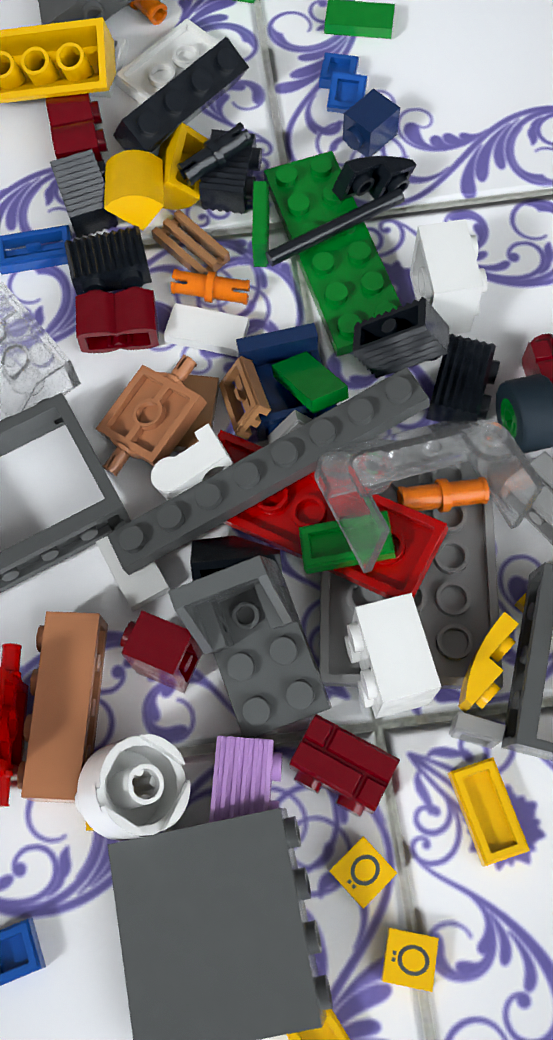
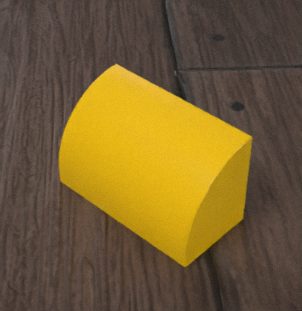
M183 122L161 144L158 157L163 160V209H185L194 205L200 199V180L195 182L193 186H189L186 183L188 179H183L177 164L182 163L203 149V143L209 139Z
M126 150L115 154L106 162L104 209L144 231L164 206L163 160L147 151Z

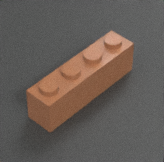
M46 611L45 624L40 625L38 628L36 647L38 652H41L39 668L33 670L30 679V692L32 696H35L32 714L26 716L24 723V740L28 742L26 761H21L17 773L18 789L22 790L21 798L34 802L75 803L81 770L87 760L94 754L108 631V624L100 613Z

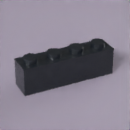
M226 36L123 118L113 134L114 138L125 151L143 150L152 153L161 146L182 122L184 124L189 123L232 88L248 70L249 66Z

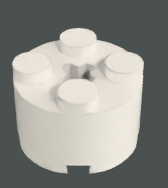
M153 734L130 736L106 745L97 750L83 766L78 780L75 806L94 831L112 840L124 841L160 833L173 826L180 819L189 801L190 780L186 781L182 766L185 764L184 759L173 744Z

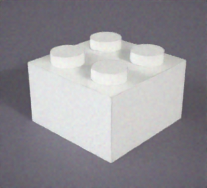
M466 219L419 225L410 269L415 299L417 301L421 297L427 299L448 324L449 334L471 331L475 316L480 314L481 295L487 291L485 269H479L477 262V238L475 235H470Z
M412 593L355 607L352 623L347 624L348 636H345V643L351 663L359 662L361 668V680H358L357 683L364 708L372 707L375 719L429 705L440 690L441 683Z

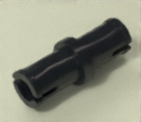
M237 123L235 127L214 141L212 139L207 140L203 143V149L182 163L177 164L183 179H188L186 183L189 186H193L195 182L214 169H223L227 166V160L246 147L253 145L248 130L242 131L244 129L242 123Z

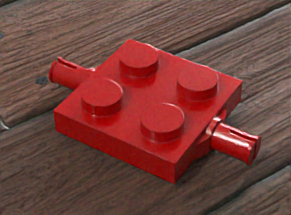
M14 643L2 645L0 667V807H9L10 781L12 777H17L18 768L21 761H23L24 723L27 715L29 686L22 681V673L19 672L22 646Z

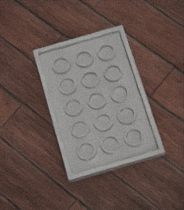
M375 437L322 467V472L397 503V490L399 486L408 487L433 484L439 478H447L450 482L485 477L488 482L489 500L487 504L452 507L450 512L439 513L437 509L418 511L443 521L448 525V532L413 599L441 683L440 689H461L464 676L477 648L499 619L489 438ZM329 571L321 572L319 673L324 686L358 687L357 681L361 680V668L359 662L351 663L345 643V636H348L347 624L352 623L355 607L388 598ZM490 657L491 660H493L499 667L502 668V659L497 663L492 657ZM502 673L494 681L500 688L503 687Z

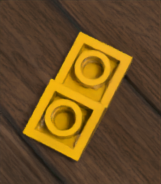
M505 611L487 633L468 666L461 687L458 705L464 713L474 703L483 709L501 689L494 681L504 670L491 660L490 657L497 663L516 643L510 635L519 625Z

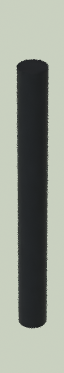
M396 188L265 253L266 258L273 267L403 203L405 200L404 194L400 188Z

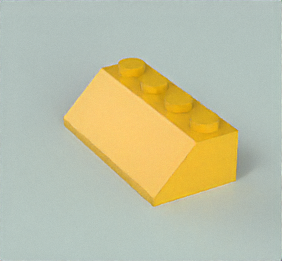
M103 17L0 30V103L110 90L116 76L115 46L113 37Z

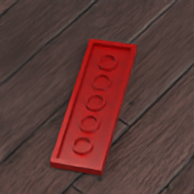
M220 430L217 435L234 463L263 448L223 430ZM320 470L310 473L223 522L230 527L303 560L299 527L387 511L396 558L327 571L388 599L412 593L414 598L448 532V525L443 521Z

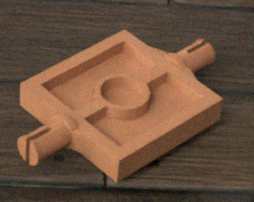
M183 354L171 373L156 372L144 365L140 367L96 427V430L102 436L112 441L116 446L108 460L102 465L105 470L117 477V474L130 457L142 459L154 466L159 460L170 456L207 404L200 394L188 389L184 385V381L197 366L193 359Z

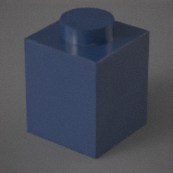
M373 88L344 113L342 140L351 149L357 150L365 157L373 156L397 135L400 107Z

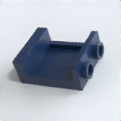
M315 323L236 339L238 357L243 356L252 360L271 408L267 416L259 413L261 423L255 428L258 442L268 440L267 436L294 410L314 419L337 406V404H334L316 413H312L273 377V364L305 351L322 364L318 351V334Z

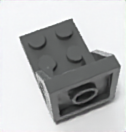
M259 555L168 591L174 610L203 653L214 654L243 738L261 735L332 708L285 579L276 561Z

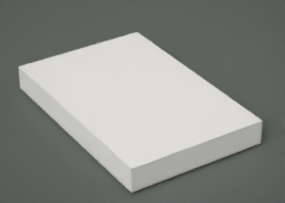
M185 19L118 71L114 78L115 85L142 104L220 41L189 19Z

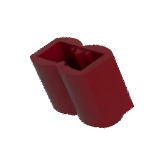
M89 93L46 98L56 158L60 159L92 149L96 161L103 160L102 152L108 151L104 130L97 129L96 125L103 123L98 101L91 102Z
M130 287L115 294L102 290H91L75 297L76 338L81 352L107 353L118 349L140 350L159 346L157 305L153 290Z

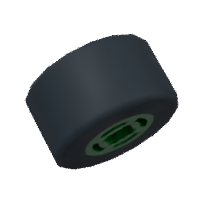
M535 374L501 383L496 393V416L502 438L509 450L516 455L553 447V383L549 378L542 374Z

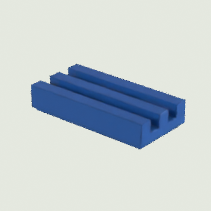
M69 225L0 236L1 275L68 264L64 242L66 240L71 241L72 239ZM62 240H63V242H57V243H51V244L41 245V244H44V243H50V242H56V241H62ZM25 246H26V248H20V249H14V250L5 251V250H7V249H13V248H19V247H25Z

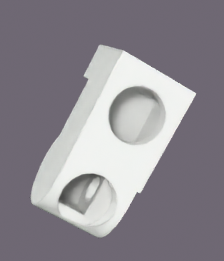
M209 423L194 432L199 442L177 456L165 457L154 465L151 471L152 484L167 500L234 464Z

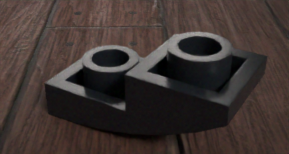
M371 156L345 162L332 191L340 201L355 195L362 196L367 192L373 199L396 188H400L404 192L409 186V178L417 164L412 159L394 156Z

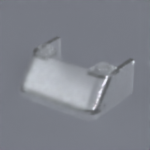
M489 420L444 421L331 449L319 457L314 473L316 483L363 573L373 570L390 532L389 526L371 495L386 491L393 481L469 461L477 476L486 478L489 486V495L511 529L520 525L545 487L510 432L501 424Z

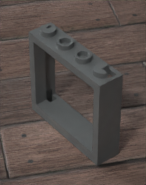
M62 392L51 398L43 399L37 405L0 421V457L66 425L105 499L0 552V593L96 544V541L106 537L107 534L131 522L123 503Z
M544 562L529 574L501 748L553 761V742L537 739L553 633V564Z

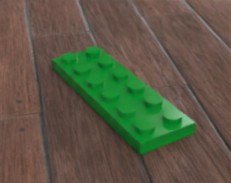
M333 151L264 170V181H267V184H269L270 196L289 241L357 208L353 196L340 201L332 191L341 172ZM365 222L295 255L337 357L353 352L354 326L357 322L362 323L364 319L368 321L371 316L375 318L378 314L383 315L385 311L390 312L392 308L397 310L401 305Z

